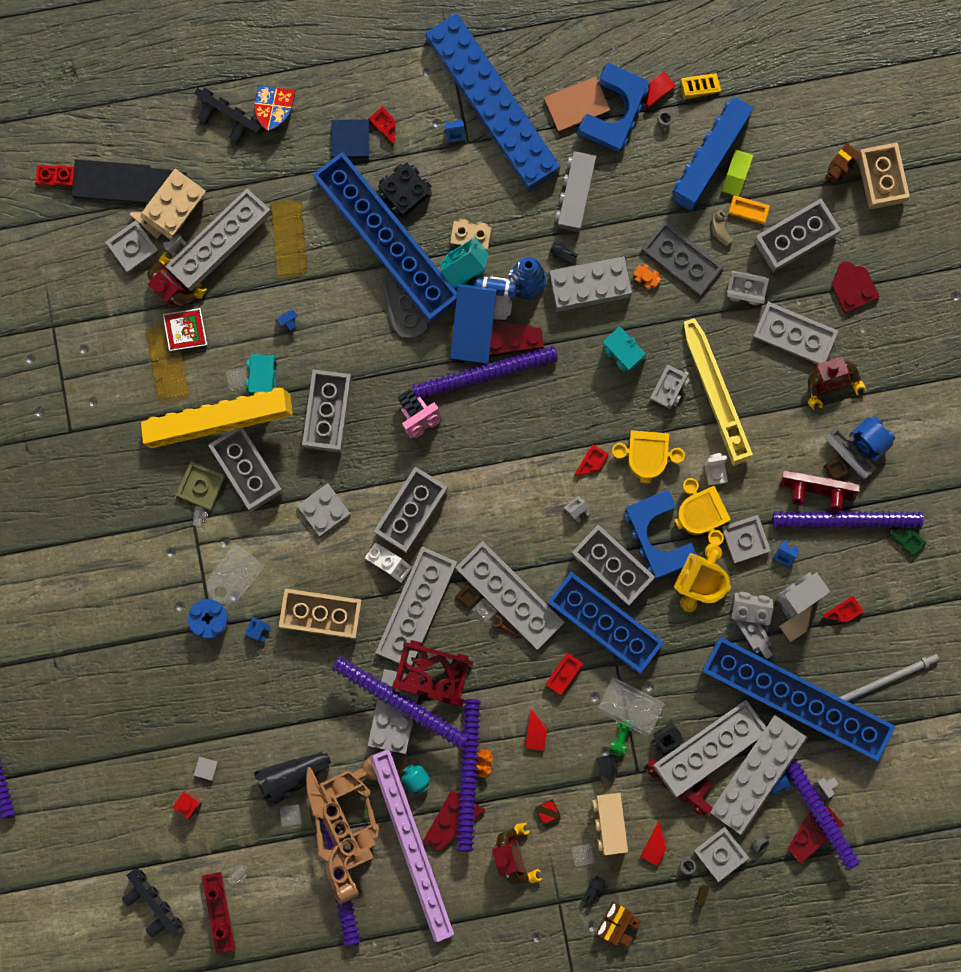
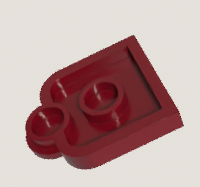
M848 261L839 264L837 275L832 280V288L844 313H848L880 298L866 268L862 266L855 267L853 263Z

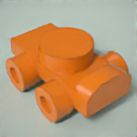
M646 264L643 267L638 265L633 273L636 276L634 281L639 284L644 281V287L648 290L651 287L656 288L661 281L660 273L655 270L653 272L650 271V267Z
M480 749V753H477L479 757L476 760L479 761V764L476 765V768H478L476 772L478 777L488 778L491 773L493 756L490 750Z

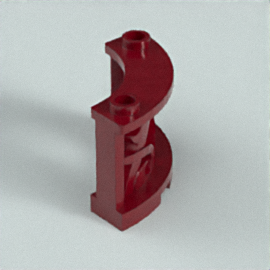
M411 640L410 643L404 642L397 675L393 681L392 688L423 696V693H427V697L463 707L464 699H461L469 665H473V661L468 660L469 656L463 654L455 656L422 647L421 642ZM409 651H415L420 655L419 659L411 657L412 662L417 664L416 667L407 664ZM427 653L433 654V655H436V656L431 657V658L428 659V654H427ZM440 662L446 671L448 679L439 681L434 690H432V680L423 671ZM405 668L411 670L402 682ZM424 678L425 683L420 685V680ZM449 683V685H445L446 689L443 691V685Z

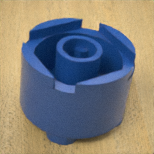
M876 416L873 418L867 417L849 433V437L853 436L854 439L852 443L866 458L868 456L872 457L871 461L874 462L893 446V441L895 440L894 434L886 430L882 426V421Z
M204 599L191 607L188 614V624L196 635L204 639H215L220 637L227 629L229 614L219 602ZM207 615L213 617V620H210V624L204 621Z

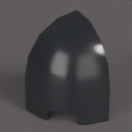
M614 754L596 758L603 788L610 786L618 773V765Z

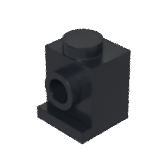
M672 720L669 724L653 733V744L657 750L662 749L664 754L684 742L682 734Z

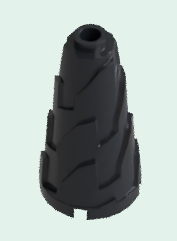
M319 752L254 771L253 774L255 779L258 780V786L270 808L306 785L308 767L312 769L316 777L329 768L331 761L327 753Z

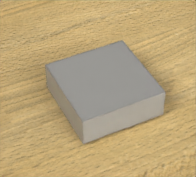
M199 757L194 776L213 781L218 762Z

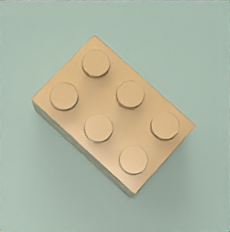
M898 142L861 149L859 153L862 155L858 162L869 210L906 203L910 195Z
M175 168L142 211L140 218L171 240L202 200L206 190Z
M621 793L595 795L596 799L592 800L593 811L598 813V819H595V827L597 832L600 831L601 839H597L598 850L602 851L604 855L627 853L628 847Z

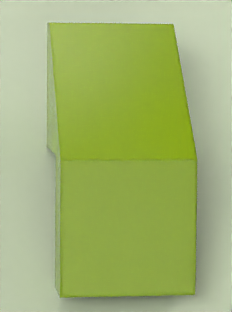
M735 149L721 191L740 196L753 155Z

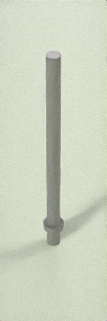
M937 654L928 658L923 657L917 663L847 693L840 698L849 702L922 668L927 669L931 664L940 661Z

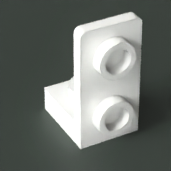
M721 453L713 454L704 463L708 486L728 482L724 464L727 456H722Z
M378 543L372 546L365 559L401 583L412 568L403 559Z

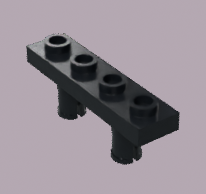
M197 87L194 94L206 103L197 117L199 120L207 124L213 112L219 109L236 120L237 124L229 136L233 141L239 143L246 129L249 130V128L259 135L262 134L264 129L260 126L257 119L254 117L248 119L244 116L245 112L237 107L232 109L229 107L230 103L221 97L217 100L213 97L214 93L204 87L201 90Z
M136 868L126 875L134 888L122 897L123 902L130 906L142 896L158 917L157 920L146 928V932L150 937H154L164 928L170 932L173 938L185 930L182 927V921L172 914L170 905L166 901H162L159 897V891L156 887L149 884L147 876L142 870Z

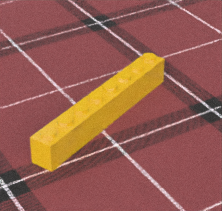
M274 388L271 392L254 393V396H240L236 400H223L215 405L206 404L198 409H185L177 414L167 413L164 417L160 418L150 417L147 421L141 422L143 444L150 448H156L293 416L291 395L283 388Z

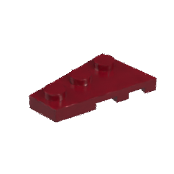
M493 320L489 356L544 348L541 328Z
M453 790L449 793L423 839V842L438 851L459 834L457 829L460 827L458 826V822H460L458 819L460 813L458 811L461 808L459 807L461 795ZM475 804L476 808H474V811H476V814H474L475 818L485 810Z
M827 806L828 809L826 810L827 812L830 811L831 817H834L833 821L834 823L837 822V828L843 827L844 823ZM809 811L787 849L800 864L828 840V838H825L826 834L821 832L823 829L818 827L819 823L815 822L816 818L812 817L813 813Z

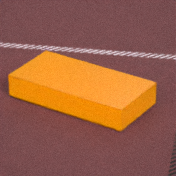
M733 196L728 215L764 225L770 205Z

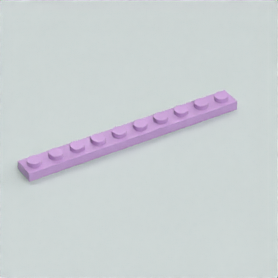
M387 749L369 757L434 942H439L454 935L392 755L390 750Z

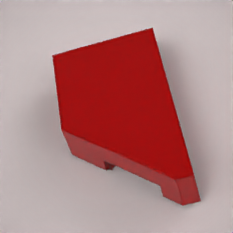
M592 444L574 475L580 476L599 471L609 454Z

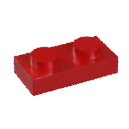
M566 653L545 685L559 695H562L583 663L569 653Z

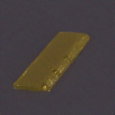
M294 199L272 201L277 275L299 274L300 270L307 269L306 255H299V253L306 252L305 237H297V235L304 234L303 218L296 219V217L303 215L302 202H294Z
M164 322L152 324L153 328L145 329L148 343H156L149 345L151 361L159 360V363L152 364L155 380L163 379V381L156 382L158 396L166 395V398L189 394L181 351L169 352Z

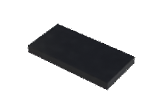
M75 159L72 198L146 203L150 165Z

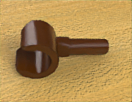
M495 616L500 619V624L498 625L491 622L495 628H502L513 636L516 635L517 632L508 627L500 616Z

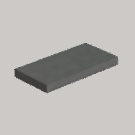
M665 220L641 249L645 255L699 297L724 268Z

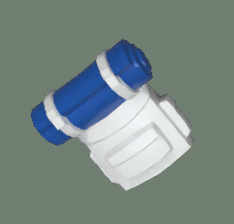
M478 276L474 286L497 289L494 319L506 320L507 316H510L512 300L510 297H515L518 293L517 283L510 282L509 279Z

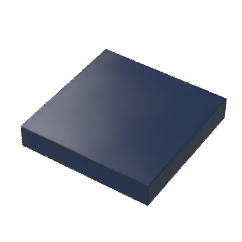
M369 119L331 120L332 158H335L342 151L347 158H370Z

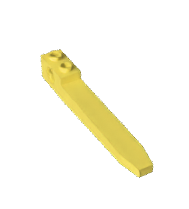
M695 318L685 321L686 342L720 428V434L732 465L735 466L749 461L753 454L706 335Z

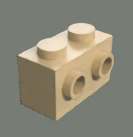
M463 219L454 221L450 247L457 248L476 236L488 252L491 227H488L486 223L480 222L477 225L470 224L469 221Z

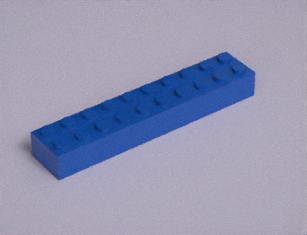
M458 13L425 32L427 42L526 190L529 192L559 173V163Z
M343 151L313 174L318 186L430 324L456 305L457 292Z
M720 636L701 670L879 761L896 727Z

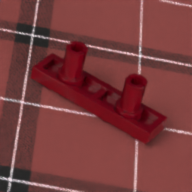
M783 471L779 487L794 489L792 503L796 505L803 504L805 491L832 496L830 510L833 512H840L842 510L843 499L855 501L859 492V485L852 482L836 481L832 478H821L812 474L805 475L795 471Z
M653 758L650 759L645 765L648 769L647 772L652 777H658L662 780L653 767L657 761ZM703 778L694 791L689 788L680 794L678 798L684 803L688 802L691 804L693 811L698 815L702 816L703 814L706 816L713 807L705 802L703 797L713 784L706 778ZM663 781L662 785L669 790V788Z
M222 871L202 875L216 954L236 950Z

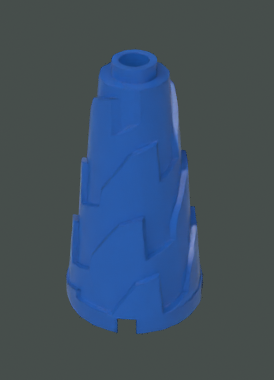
M525 257L519 260L511 269L509 281L517 283L518 297L531 299L543 292L546 286V274L541 264L535 258Z

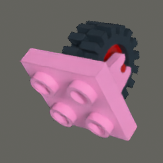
M411 389L397 397L403 406L401 411L407 419L402 425L410 439L421 436L425 429L439 424L440 419H442L435 402L427 407L421 397L417 398Z

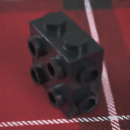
M407 162L404 165L399 164L393 170L394 173L389 177H383L379 181L380 185H378L380 191L378 195L384 202L388 201L392 205L390 208L396 216L400 214L402 218L406 217L432 195L431 184L426 179L422 180L418 175L420 174L418 169L414 165L410 166Z

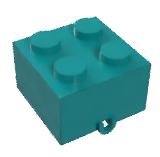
M475 236L445 255L443 262H440V272L453 288L458 287L459 284L466 285L470 278L478 277L484 273L489 253Z
M620 326L603 341V351L609 358L614 357L617 360L616 365L623 372L627 371L630 374L646 359L645 352L635 343V339L630 337Z
M251 354V359H247V371H249L250 376L246 378V390H248L251 396H254V393L271 392L272 389L276 388L277 356Z

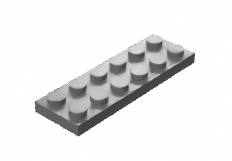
M246 189L165 267L192 291L272 214V211L251 191Z
M483 541L455 568L537 650L565 623Z
M421 547L375 653L400 663L404 642L410 643L411 640L423 642L457 561ZM409 651L407 664L413 665L411 657L416 658L417 652Z
M745 700L659 760L653 767L676 798L758 740L766 726L748 701Z
M774 715L714 804L710 813L737 833L743 835L808 738Z

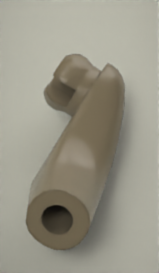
M718 210L712 215V232L714 237L727 247L733 239L725 229V212Z

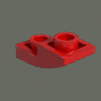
M37 165L35 184L73 186L75 167Z

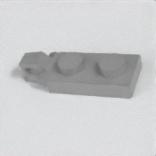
M734 619L756 654L760 652L765 660L773 656L768 648L771 645L770 639L761 624Z

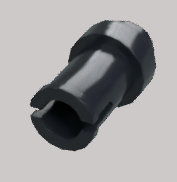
M560 242L559 244L553 243L549 251L553 253V257H560L572 265L579 255L565 248Z
M598 875L594 879L591 878L590 886L581 900L586 901L587 904L592 906L598 893L604 889L605 885L603 884L605 880Z

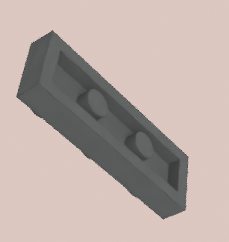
M838 427L825 437L829 445L864 480L877 469Z

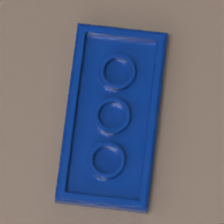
M463 284L458 285L450 358L481 363L489 362L497 289Z

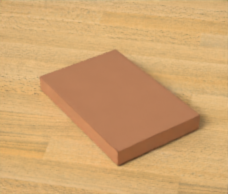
M596 77L544 97L558 133L579 125L585 114L599 117L610 112L602 89L597 84L598 80Z

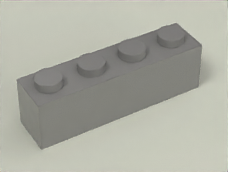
M575 151L573 157L569 156L567 168H570L569 175L565 174L563 182L566 190L565 193L561 192L559 200L562 208L561 211L557 210L555 222H558V228L580 233L596 156Z

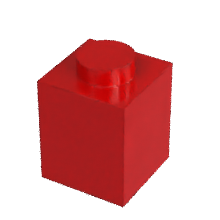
M183 791L172 808L187 819H190L202 802L187 791Z

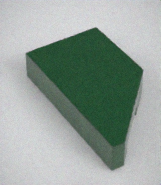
M890 529L887 531L912 557L926 544L913 529Z

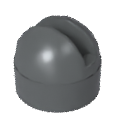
M662 111L657 117V123L662 128L670 126L673 121V116L668 111Z
M762 836L755 837L756 841H752V847L761 854L767 849L769 841Z
M684 859L681 861L679 869L684 875H690L696 870V864L692 859ZM683 864H684L688 869H690V871L686 870V869L683 867Z

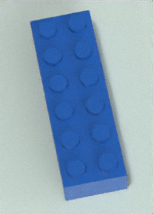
M735 96L732 101L728 100L722 109V117L718 115L713 123L712 133L708 131L703 139L702 148L698 147L693 155L692 164L688 163L683 171V179H678L673 187L674 202L692 212L749 121L754 107Z
M570 572L547 602L550 607L638 674H641L664 643L573 572Z

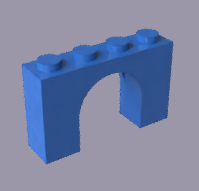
M608 62L603 67L597 84L620 95L625 105L624 116L618 122L609 123L590 114H585L576 134L617 153L626 146L628 141L626 135L628 131L631 132L635 122L632 120L640 112L642 105L639 103L642 98H645L649 88L646 87L648 80Z
M669 490L627 506L625 508L626 512L623 513L626 522L631 523L634 529L631 531L635 541H639L641 548H638L642 559L646 558L648 562L646 569L655 576L654 579L682 569L689 554L696 555L692 543L672 551H660L654 548L648 540L647 527L649 522L655 517L676 508Z

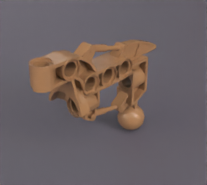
M370 757L365 760L361 769L353 773L349 770L320 784H317L318 782L310 767L307 768L306 791L312 811L311 814L315 817L317 855L326 861L327 877L339 904L359 896L358 890L348 873V869L373 858L369 848L376 845L374 838L378 836L379 826L376 824L368 797L370 790L361 782L365 779L378 781ZM350 791L365 797L370 821L369 826L353 834L336 799ZM329 806L333 807L335 811L332 817L328 816L326 812ZM319 818L323 820L334 844L331 850L324 849ZM337 824H340L343 828V832L340 835L335 832ZM345 842H348L351 845V850L349 853H346L343 850V844ZM337 868L340 869L342 872V876L339 880H337L333 875L335 869Z

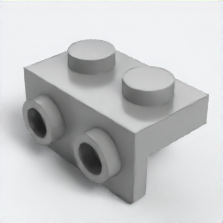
M731 270L727 297L737 302L746 300L752 305L764 304L769 278Z
M667 364L650 399L668 409H671L672 405L676 406L681 397L678 395L680 389H685L690 380L686 378L688 372L685 371L684 373Z
M747 592L734 593L732 619L770 625L773 599L764 595L752 596Z

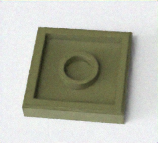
M190 461L176 497L212 511L227 476Z

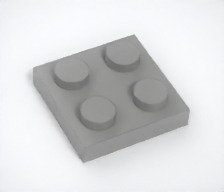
M136 220L106 241V244L127 273H130L159 252Z
M328 483L297 505L320 537L351 515Z
M758 515L721 527L734 564L771 551Z
M725 826L694 850L717 882L721 881L749 859Z

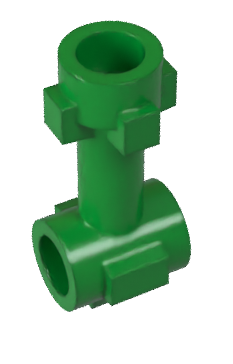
M621 719L617 726L620 727L617 741L612 740L609 752L617 756L625 755L627 745L624 744L628 730L632 731L633 728L631 721Z

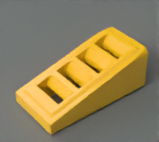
M717 73L686 77L680 81L684 100L721 92ZM713 79L715 88H711L709 80ZM702 81H706L707 89H704ZM695 83H699L700 90L696 89ZM688 84L692 85L693 91L689 90Z

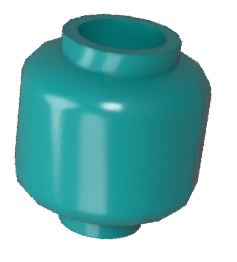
M409 765L403 770L404 774L401 781L410 793L418 795L429 788L430 777L422 766Z

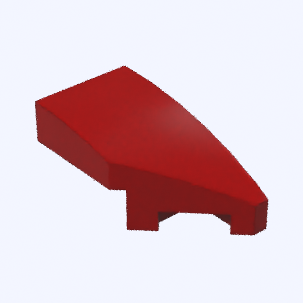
M665 72L649 83L647 102L645 104L647 109L676 87Z
M382 106L369 118V121L384 137L394 144L396 140V122Z
M853 595L822 616L827 619L849 622L864 611Z
M530 709L525 748L544 751L547 735L546 725L535 714L536 712Z
M657 822L640 855L641 858L657 866L667 849V841L662 832L660 822Z

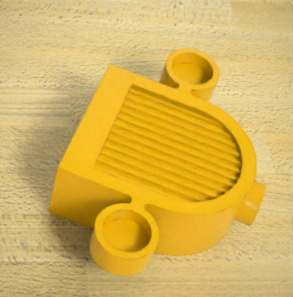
M631 430L629 448L623 443H617L612 448V455L616 459L628 456L629 469L633 475L640 479L641 483H652V479L657 478L664 471L667 460L674 464H679L685 458V452L681 448H674L671 452H668V433Z
M688 478L683 483V490L690 497L681 504L677 519L674 522L678 530L683 529L691 535H702L708 532L709 544L714 543L719 546L723 542L724 536L722 532L715 529L730 522L731 519L715 486L697 493L698 482L693 478Z
M712 543L705 548L707 558L690 553L674 585V588L680 594L686 595L680 601L681 607L686 612L694 611L697 608L698 600L705 603H714L722 599L730 591L729 576L716 563L722 555V550L717 544Z

